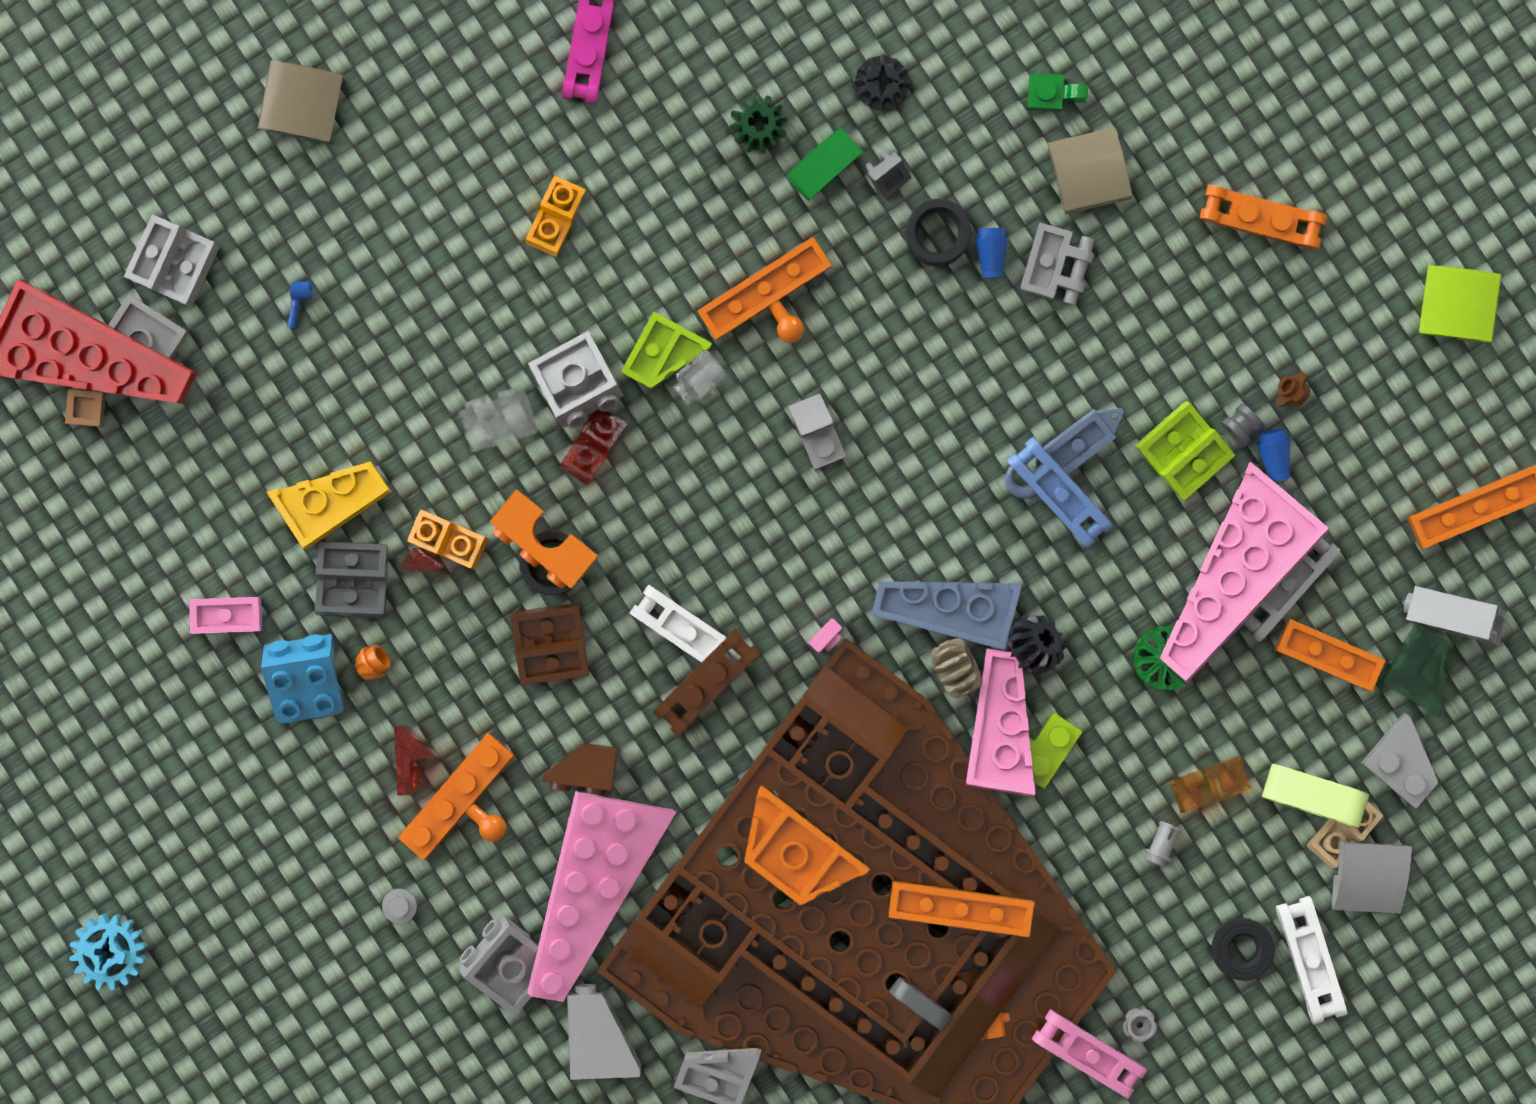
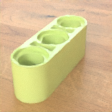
M1272 764L1262 797L1359 828L1369 794L1303 772Z

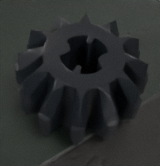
M1031 615L1020 620L1009 631L1010 639L1006 643L1013 649L1010 657H1016L1018 668L1026 667L1029 675L1034 673L1041 675L1053 670L1065 658L1063 650L1067 647L1060 639L1063 633L1057 632L1055 629V621L1047 622L1044 615L1036 617Z

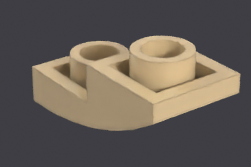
M1367 801L1359 828L1329 819L1306 846L1331 869L1337 868L1339 865L1340 841H1363L1383 815Z

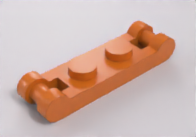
M1216 185L1207 186L1205 196L1208 197L1206 207L1201 209L1199 217L1201 221L1308 249L1319 250L1322 240L1319 238L1321 227H1324L1326 224V214L1307 211L1230 191ZM1221 202L1230 204L1227 214L1219 212ZM1298 221L1308 224L1305 234L1296 232Z

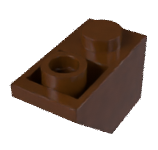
M584 743L543 774L542 782H549L550 789L570 791L571 786L585 787L584 793L604 796L605 790L611 791L614 786L619 747Z

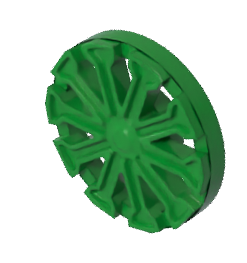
M1158 626L1148 630L1138 639L1133 650V666L1136 674L1146 685L1157 690H1174L1186 684L1183 679L1179 680L1177 674L1160 659L1174 627ZM1161 632L1167 633L1165 644H1163L1160 637ZM1149 637H1153L1157 647L1154 648L1149 645L1146 640ZM1141 649H1144L1151 653V656L1141 657L1139 652ZM1152 663L1149 669L1145 672L1142 671L1140 667L1142 664ZM1159 670L1157 681H1150V677ZM1166 672H1168L1172 681L1171 685H1165L1164 683Z

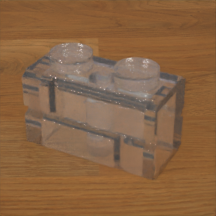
M705 350L692 360V365L687 364L676 373L678 383L674 386L675 391L687 405L691 402L699 406L712 396V391L717 392L728 383L725 370Z

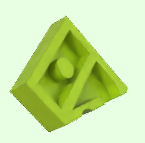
M653 312L621 373L653 389L709 350L712 343Z

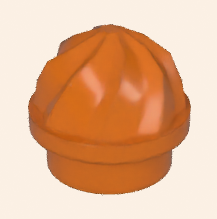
M374 645L371 648L364 647L355 659L357 673L366 680L382 678L385 676L386 670L391 667V661L387 653L379 645Z

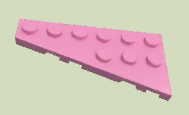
M1251 462L1245 471V476L1234 495L1232 505L1201 567L1199 577L1190 591L1179 620H1177L1160 657L1161 661L1186 683L1192 679L1329 532V528Z
M575 791L527 991L530 997L564 1002L675 816L676 811Z

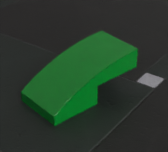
M839 127L786 175V178L809 202L831 184L841 172L862 155L863 151Z

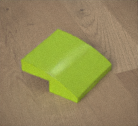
M1428 265L1419 334L1450 337L1463 341L1492 343L1502 275L1479 270Z
M1188 401L1183 402L1135 445V448L1183 501L1236 456L1217 431L1209 427Z

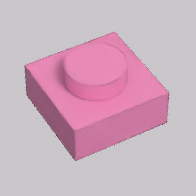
M831 618L808 643L818 653L823 648L829 652L842 638L838 634L842 627Z

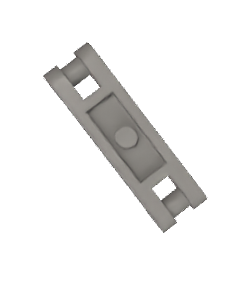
M1322 538L1313 548L1320 554L1319 558L1313 561L1306 555L1262 602L1259 607L1268 614L1262 622L1253 615L1254 611L1242 624L1252 632L1251 636L1257 642L1262 641L1339 554L1340 549L1334 543L1329 545Z

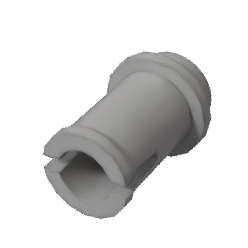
M1160 821L1150 849H1145V852L1148 853L1145 860L1165 868L1166 863L1172 860L1169 856L1181 829Z

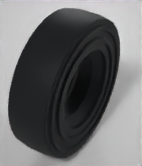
M1241 917L1231 919L1219 927L1212 940L1211 952L1216 966L1226 976L1239 981H1249L1260 977L1270 968L1275 955V945L1266 927L1253 919ZM1239 936H1248L1256 944V953L1248 962H1237L1230 954V945Z

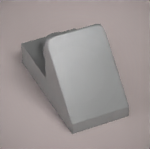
M821 394L788 406L814 470L846 458L834 428V422Z

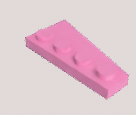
M987 649L966 786L1035 797L1023 668H1018L1016 657H1010L1012 652Z

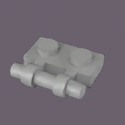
M1039 223L1019 290L1053 299L1056 288H1063L1066 290L1063 303L1076 306L1078 296L1083 294L1085 288L1083 279L1087 265L1092 264L1094 253L1091 251L1095 240L1090 237L1081 236L1079 247H1073L1069 245L1073 232ZM1065 257L1074 260L1070 278L1060 275Z

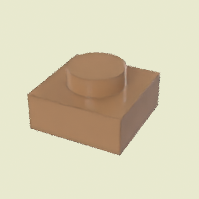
M68 389L65 424L103 427L106 393Z

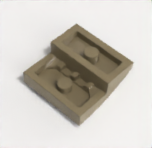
M271 60L257 128L282 135H294L329 143L343 75Z
M1115 127L1048 142V151L1057 178L1056 186L1065 214L1132 199L1126 164Z

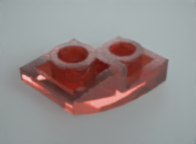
M599 409L594 411L581 430L579 437L562 460L559 468L589 486L620 438L627 423L608 411L603 412Z

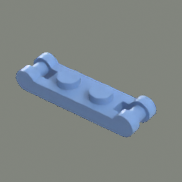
M1031 437L1025 443L1026 447L1019 454L1013 453L1007 461L1085 547L1089 549L1096 543L1094 539L1103 531L1107 533L1114 527L1113 523L1047 453L1034 437ZM1037 457L1042 464L1032 472L1027 467V464ZM1091 516L1094 522L1085 529L1081 526V523Z

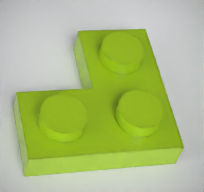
M1054 712L1051 713L1035 739L1029 738L1033 782L1045 789L1082 734L1081 730Z

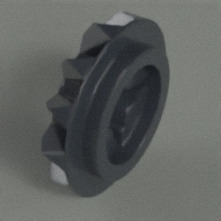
M884 54L869 57L858 68L855 77V90L859 99L866 106L880 111L890 110L898 106L907 96L910 85L907 69L897 58L888 57ZM881 69H884L887 80L897 82L887 85L883 96H880L877 84L867 82L878 79Z

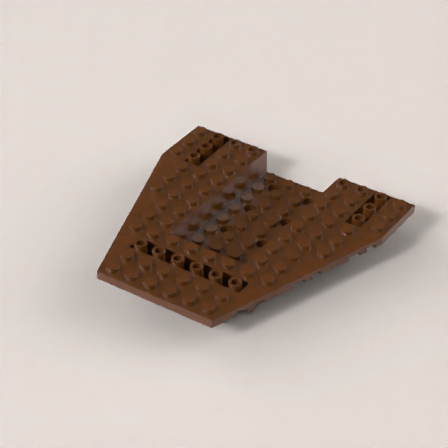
M846 638L765 744L759 756L684 856L679 859L597 969L599 974L681 1035L690 1038L694 1037L706 1041L708 1044L729 1050L761 1049L759 1061L846 1088L848 1091L887 1104H1018L1055 1055L1031 1039L1036 1030L1041 1031L1047 1021L1045 1016L1049 1010L1057 1012L1065 1019L1077 1025L1117 971L993 792L988 789L966 786L970 759L930 701ZM763 785L768 790L775 791L783 802L822 832L831 833L835 837L836 843L864 863L870 870L866 874L858 876L802 905L793 901L787 908L778 907L774 903L773 896L779 889L744 862L759 787ZM729 846L736 850L738 858L733 865L724 866L718 861L717 853L722 847ZM883 874L891 879L892 884L893 881L1033 900L1034 907L1030 936L1024 937L948 926L944 935L934 936L928 931L929 923L889 918L888 912L892 887L887 893L878 894L872 889V881L876 876ZM843 931L849 935L850 943L847 948L836 950L830 945L829 940L834 932ZM979 969L968 986L962 976L956 975L958 972ZM895 973L903 975L906 981L950 1012L954 1017L945 1030H939L894 997L886 987L887 978ZM1001 1011L1002 1013H1009L1010 1021L1004 1022L1006 1036L981 1040ZM1058 1029L1052 1039L1059 1042L1065 1032Z

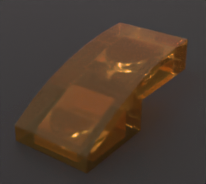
M1240 756L1209 765L1169 781L1180 813H1188L1212 802L1222 801L1251 789Z

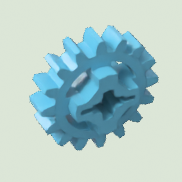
M105 913L99 916L98 923L93 918L87 920L85 923L88 930L81 927L75 931L81 939L70 942V947L77 949V953L70 956L69 960L78 961L79 966L74 970L75 974L81 972L86 974L83 983L87 984L94 979L96 980V989L100 990L108 982L110 990L118 988L119 981L124 986L132 982L129 974L137 976L141 973V969L136 964L144 963L147 960L146 956L140 954V950L148 945L145 942H138L137 938L141 936L143 931L137 930L133 932L131 930L133 920L130 919L122 924L121 914H116L109 921ZM106 929L101 940H90L95 932ZM122 935L127 940L129 947H127L125 942L123 941ZM110 945L109 951L114 953V956L109 959L107 958L108 953L103 951V947ZM88 957L91 958L92 962L95 965V968L91 965ZM116 963L127 964L121 972L111 974Z

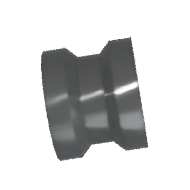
M1242 403L1236 408V413L1231 418H1225L1221 422L1225 431L1243 447H1246L1251 442V436L1254 433H1260L1265 428L1262 420Z

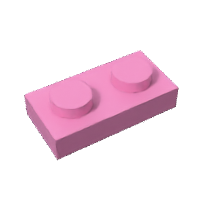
M261 597L189 599L190 634L262 631Z

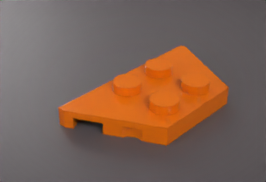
M763 785L759 787L744 862L799 905L840 887L842 884L862 876L870 870L864 863Z

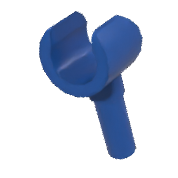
M297 281L290 287L292 306L287 324L289 328H296L301 300H311L312 284L310 281Z

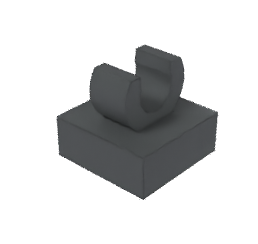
M882 151L880 155L883 161L876 167H873L871 163H867L866 168L877 192L886 199L912 178L903 160L895 152L889 155L887 152Z

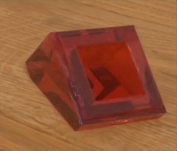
M421 547L412 548L399 569L423 572H443L446 568L445 564Z

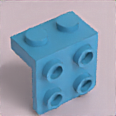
M314 634L304 639L292 641L278 640L264 645L261 670L277 722L288 723L337 715L343 712L344 702L333 665L335 643L332 634L322 636Z

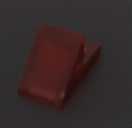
M398 724L394 726L397 795H412L416 793V787L421 786L420 766H415L414 760L437 759L441 755L406 724Z

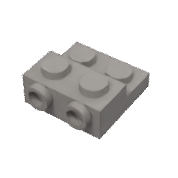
M589 330L528 363L562 428L567 426L577 428L583 425L588 420L587 415L598 409L603 412L613 409L618 404V398L624 396Z
M503 915L499 921L494 919L486 925L482 933L484 939L476 948L470 946L463 952L460 957L461 965L459 970L464 979L512 1015L516 1016L531 998L527 991L539 944L532 940L527 932Z

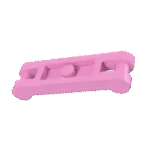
M1050 1009L1045 1016L1047 1020L1041 1031L1036 1030L1031 1039L1046 1050L1129 1099L1134 1092L1132 1087L1138 1078L1142 1079L1148 1069ZM1058 1029H1061L1065 1033L1059 1042H1056L1052 1038ZM1125 1068L1126 1072L1121 1078V1080L1117 1079L1123 1071V1069Z

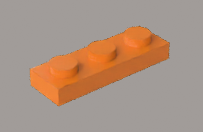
M1287 619L1274 650L1370 692L1373 691L1386 661L1292 619Z

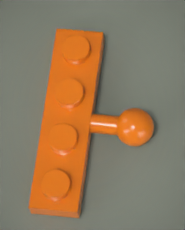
M812 237L700 308L697 312L717 341L769 308L778 322L777 334L779 338L786 343H795L802 338L804 325L799 318L788 314L780 300L830 269L832 265L815 238Z
M487 733L400 834L398 839L423 861L427 860L463 816L467 814L479 825V833L484 840L488 842L501 840L507 829L503 818L495 814H486L475 802L516 755L491 733Z

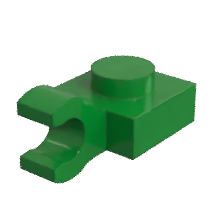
M1029 74L1027 110L1062 111L1063 101L1086 103V99H1088L1087 84L1064 85V75Z

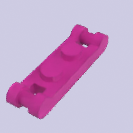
M579 0L562 98L573 100V97L586 99L587 103H597L615 0H603L602 7L590 5L591 0ZM577 76L590 77L588 85L577 84Z

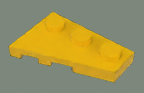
M367 462L330 473L329 476L312 481H302L296 483L295 486L268 491L267 494L302 548L307 550L391 493V490L374 464Z

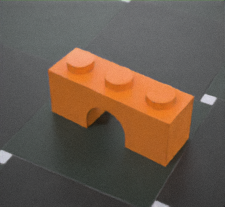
M516 489L491 519L490 523L496 527L492 533L507 545L512 541L523 549L519 555L532 566L536 567L540 563L550 572L546 577L563 590L567 585L574 589L600 556L573 534H570L558 547L546 548L541 545L536 537V527L546 512Z

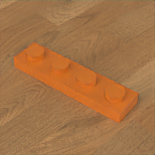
M1536 465L1407 517L1420 549L1427 548L1536 503Z
M893 881L888 917L1029 937L1034 901Z

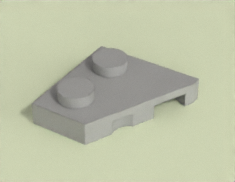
M1403 713L1361 762L1365 768L1415 809L1439 783L1412 719L1407 713Z
M748 1048L687 1052L676 1078L674 1088L717 1104H742L758 1063L761 1049Z

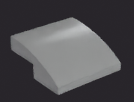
M152 214L124 277L193 307L220 245Z
M1340 841L1338 875L1333 877L1332 909L1401 914L1410 873L1412 847L1408 845Z

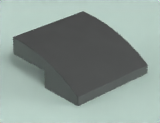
M318 542L315 573L317 577L315 614L319 616L385 618L388 545Z

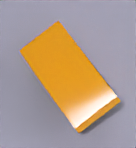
M554 176L540 204V210L526 237L525 244L557 257L578 212L586 189Z
M421 509L407 539L410 543L473 570H476L489 540L487 537Z

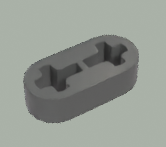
M899 977L889 990L899 1001L941 1031L945 1030L954 1017L945 1008L902 977Z

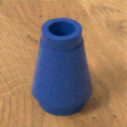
M1005 228L977 229L978 237L974 239L982 277H1003L1009 236H1005Z
M1275 429L1259 433V442L1256 445L1269 478L1272 481L1289 479L1291 477L1290 437L1286 436L1285 429Z

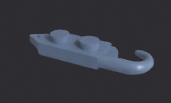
M1118 408L1096 412L1093 409L1043 448L1069 474L1116 438L1114 433L1124 410ZM1114 413L1118 414L1116 418H1112ZM1036 457L1035 463H1036V467H1038V466H1040L1042 463H1041L1040 460ZM1010 466L1005 475V484L1008 491L1021 499H1031L1038 494L1029 485L1020 487L1015 483L1014 473L1016 470Z

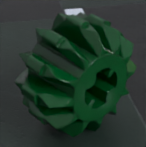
M753 94L751 96V106L743 99L739 101V107L743 113L739 111L731 112V118L738 122L731 124L729 129L733 133L741 132L734 139L737 145L748 140L746 152L751 153L754 144H759L760 154H765L766 142L776 149L778 142L774 136L785 138L786 131L778 126L787 124L788 119L786 116H777L783 108L780 103L770 109V96L764 98L763 104H758V96ZM761 117V121L763 123L768 122V126L764 124L763 131H756V127L749 126V123L754 124V118Z

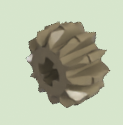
M962 639L947 640L932 650V663L935 666L936 673L951 697L967 696L982 686V674L979 671L978 664L969 647Z

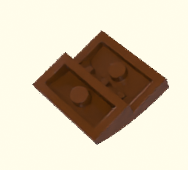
M579 602L511 612L510 617L516 647L515 655L521 685L589 676Z

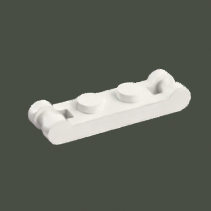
M649 584L643 592L645 596L638 606L634 605L629 612L632 616L700 662L726 638ZM656 603L665 608L658 620L650 615ZM732 648L729 650L730 655L737 661L740 656Z
M1310 896L1300 898L1299 903L1289 906L1287 903L1276 906V912L1287 940L1307 1004L1308 1014L1313 1025L1324 1022V1018L1335 1015L1337 1018L1347 1015L1345 1002ZM1304 916L1307 925L1295 928L1293 919ZM1329 994L1330 1002L1320 1005L1318 997Z

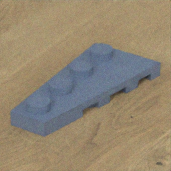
M879 581L871 615L1005 650L1022 583Z

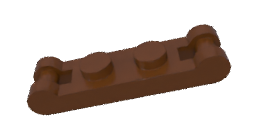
M736 628L652 712L659 719L664 718L672 726L670 730L677 736L761 653L754 645L750 647L742 639L743 635ZM731 648L740 656L737 661L727 653ZM677 702L687 710L682 716L672 708Z

